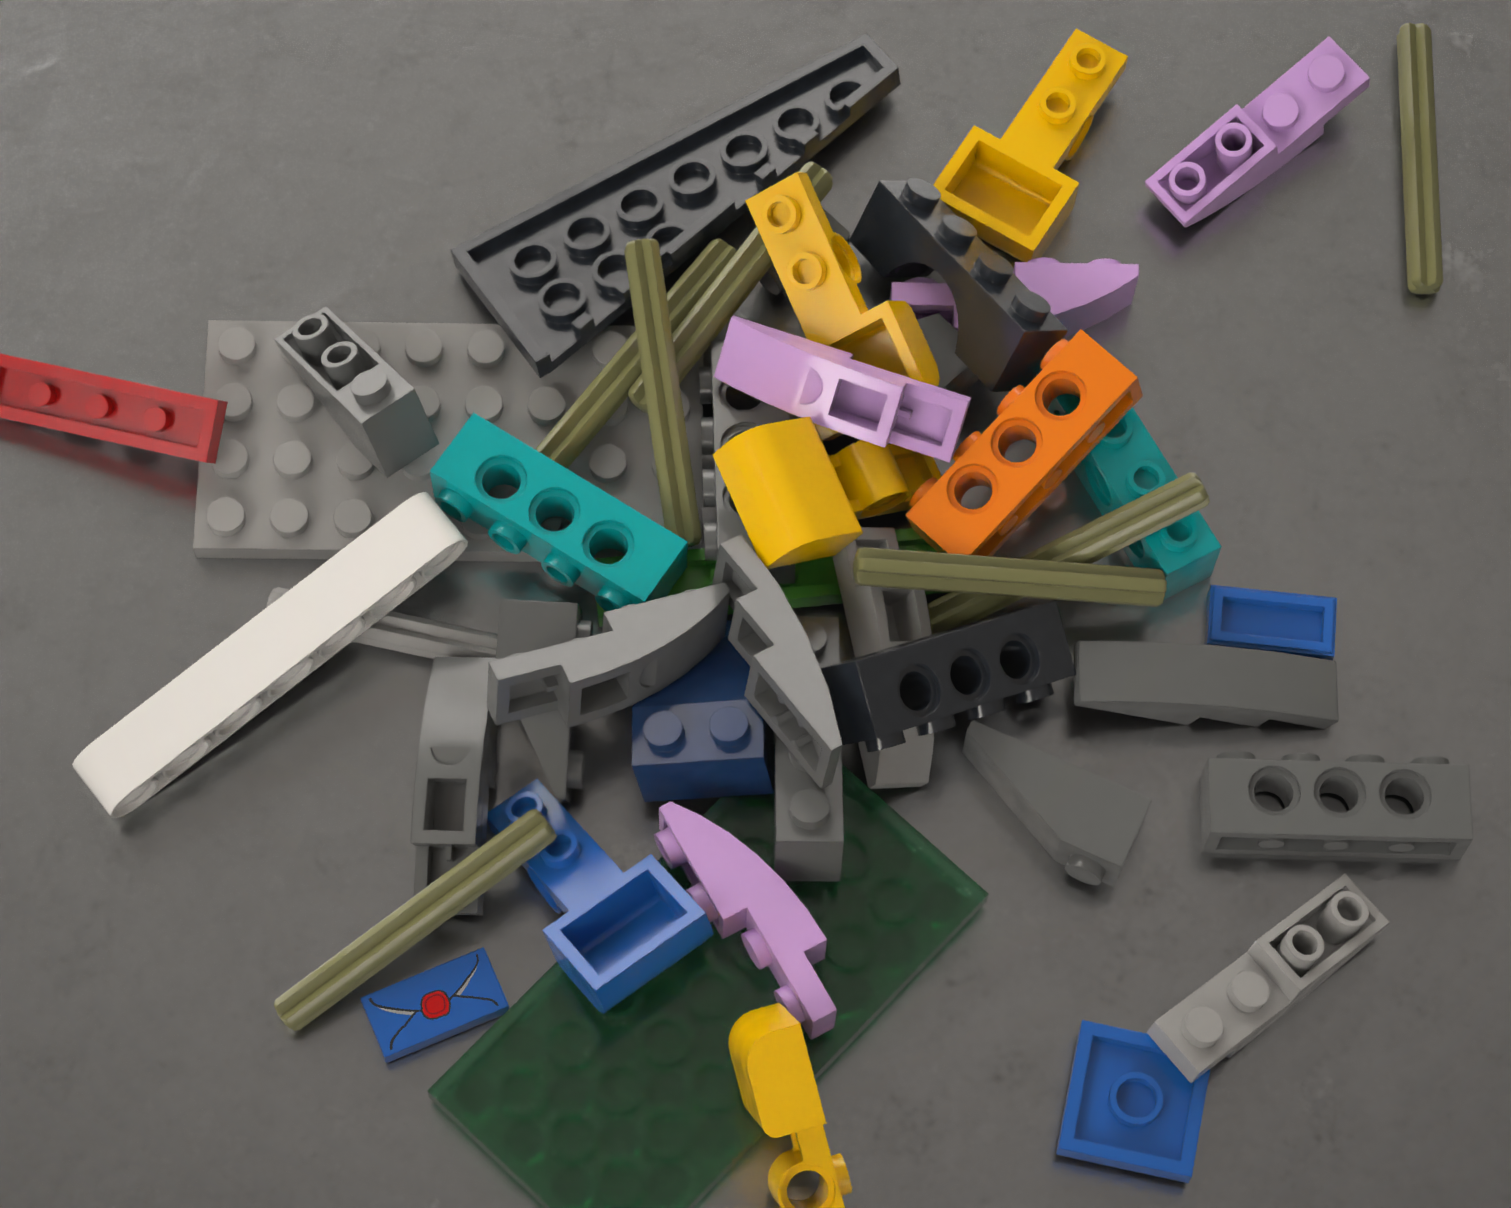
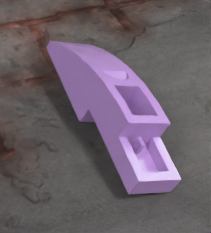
M1328 36L1243 109L1238 104L1231 108L1145 181V186L1186 228L1251 190L1323 135L1324 124L1369 87L1370 77Z
M1042 257L1029 260L1028 262H1015L1013 274L1030 291L1040 295L1049 303L1051 307L1050 312L1068 329L1065 335L1067 337L1077 333L1080 329L1085 330L1108 319L1132 304L1139 277V264H1121L1117 260L1107 258L1096 259L1089 263H1060L1056 259ZM925 277L891 283L890 301H906L912 308L916 319L939 313L958 331L957 308L947 283H938L933 279Z
M734 315L731 317L714 375L716 379L767 404L801 418L811 417L813 423L884 448L888 443L949 463L952 460L971 397L853 360L852 353Z
M671 801L659 807L660 831L654 834L657 847L670 869L681 866L692 885L686 892L706 912L709 922H713L721 938L724 939L746 927L748 931L742 933L741 937L749 956L759 970L768 966L780 986L779 989L774 991L777 1003L779 1002L802 1024L810 1040L833 1029L837 1009L812 967L815 963L825 959L827 938L808 909L786 882L766 862L732 834L703 816Z

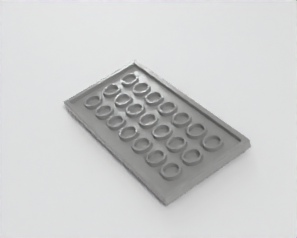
M208 320L203 396L227 401L228 404L216 464L199 461L193 550L196 558L329 560L410 497L418 493L427 492L435 501L430 470L473 412L533 449H536L635 332V326L608 325L555 370L539 378L499 324L344 322L415 389L439 441L437 446L387 478L356 448L277 346L274 339L294 327L298 321ZM703 355L680 383L701 534V418H703V404H700L699 367H703ZM628 396L569 466L568 470L664 527L648 414L634 406ZM498 485L493 487L487 494L497 499H505L514 495L518 490L510 485ZM447 515L468 541L464 552L455 561L540 562L523 551L519 554H512L504 550L490 538L486 528L468 518L466 522H460ZM555 516L544 520L540 526L549 531H561L567 528L571 522L566 518ZM701 541L698 545L688 547V550L700 549ZM603 549L596 553L593 558L625 555L616 549Z

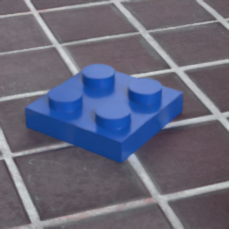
M1082 1020L1077 1037L1056 1155L1189 1183L1193 1173L1210 1069L1190 1083L1147 1033Z

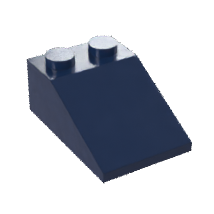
M727 620L725 637L703 660L661 691L637 702L632 707V768L644 802L774 793L773 730L744 696L750 665L728 640L732 620Z

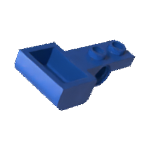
M538 778L488 812L487 822L495 835L532 809L540 811L552 825L556 834L555 840L522 864V866L527 870L535 887L550 907L558 914L561 912L565 913L542 931L559 966L601 1013L604 1014L714 935L706 912L652 854L626 872H623Z

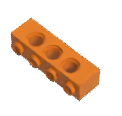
M1082 329L1070 341L1066 339L1058 341L1042 359L1040 364L1042 371L1026 387L1018 385L1004 397L997 408L996 413L999 416L982 434L979 431L973 432L959 445L953 455L955 463L940 479L937 480L935 477H932L917 489L909 502L911 509L905 515L913 530L938 553L993 556L1143 397L1138 377ZM1073 394L1080 398L1078 407L1070 414L1058 416L1048 412L1050 403L1059 395ZM1018 440H1030L1036 444L1033 455L1023 462H1011L1004 458L1007 448ZM986 486L992 489V496L984 506L977 509H968L961 506L962 497L970 488Z

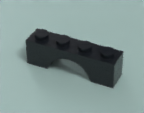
M910 178L908 181L879 180L850 237L852 245L883 277H927L933 271L938 272L949 286L957 308L958 338L955 354L991 392L1011 391L1018 385L1026 387L1042 371L1040 364L1046 353L1054 344L1064 339L1068 329L1050 312L1051 307L1049 303L1040 295L1030 291L1013 274L1012 265L1003 257L994 254L976 236L977 230L967 220L957 216L940 199L941 193L935 186L919 178Z

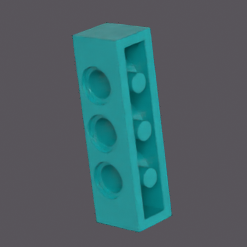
M1073 394L1059 395L1050 403L1048 412L1058 416L1070 414L1078 407L1080 398ZM1133 407L1074 469L1102 516L1178 478ZM1198 510L1124 547L1123 550L1134 567L1156 568L1164 572L1165 581H1167L1165 600L1211 577L1222 546Z
M474 412L430 470L435 502L447 515L460 522H466L468 518L486 528L490 538L501 548L512 554H519L521 551L540 561L543 570L558 583L567 587H572L576 583L594 594L596 602L606 612L622 608L626 605L639 604L666 597L687 568L688 541ZM498 485H510L518 490L514 495L505 499H497L487 494L493 487ZM555 516L566 518L571 522L567 528L561 531H549L540 526L544 520ZM603 549H616L625 555L623 559L613 564L600 563L593 558L596 553Z

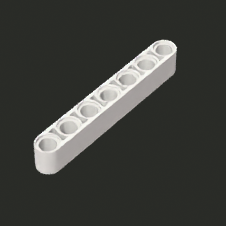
M422 492L410 497L90 743L75 758L72 764L73 769L111 818H119L132 812L450 566L464 552L468 541L429 493Z

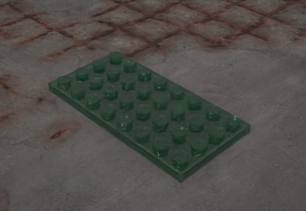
M775 744L773 745V770H774V780H775ZM843 764L844 844L841 881H785L808 909L827 938L825 959L815 963L812 967L837 1009L835 1026L833 1029L810 1040L801 1024L815 1080L987 902L989 895ZM774 793L721 797L703 817L732 834L774 870ZM663 857L658 860L685 891L692 887L681 866L670 869ZM710 922L714 935L604 1014L595 1008L562 970L558 962H556L427 1092L429 1098L545 1208H693L765 1133L743 1104L729 1052L728 1041L734 1023L743 1014L777 1003L774 991L779 989L780 986L768 966L759 970L749 956L741 937L742 933L748 931L746 927L722 939L713 922Z

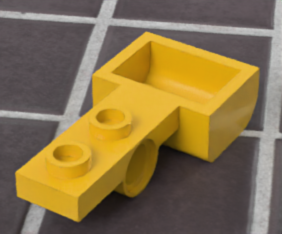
M1076 28L1001 139L975 125L972 127L933 184L941 193L940 199L957 216L970 222L977 230L976 236L1022 262L1041 258L1069 217L1075 205L1079 182L1057 170L1064 159L1070 160L1081 146L1090 129L1095 113L1124 72L1128 56Z
M796 172L745 200L806 339L852 353L853 360L927 384L939 385L940 376L936 361L910 305L906 301L887 300L868 310L857 286L862 279L857 257L848 242L840 234L833 232L807 173ZM814 423L821 441H831L843 435V433Z
M811 417L768 423L751 428L729 440L713 454V458L755 552L767 569L835 556L863 534L858 522L859 519L910 510L909 502L917 489L928 479L935 477L939 480L942 476L933 457L894 444H887L884 448L859 440L836 454L828 455Z
M779 1002L751 1010L743 1014L734 1023L728 1041L729 1052L745 1108L768 1136L779 1138L790 1134L793 1145L792 1149L780 1154L772 1163L768 1173L769 1190L781 1208H845L842 1196L852 1193L851 1181L842 1154L831 1155L823 1127L827 1123L801 1024ZM806 1170L815 1171L819 1174V1185L812 1196L805 1200L788 1198L787 1187L794 1175Z

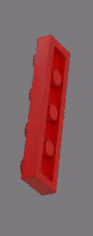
M0 353V418L216 464L228 404L227 401Z

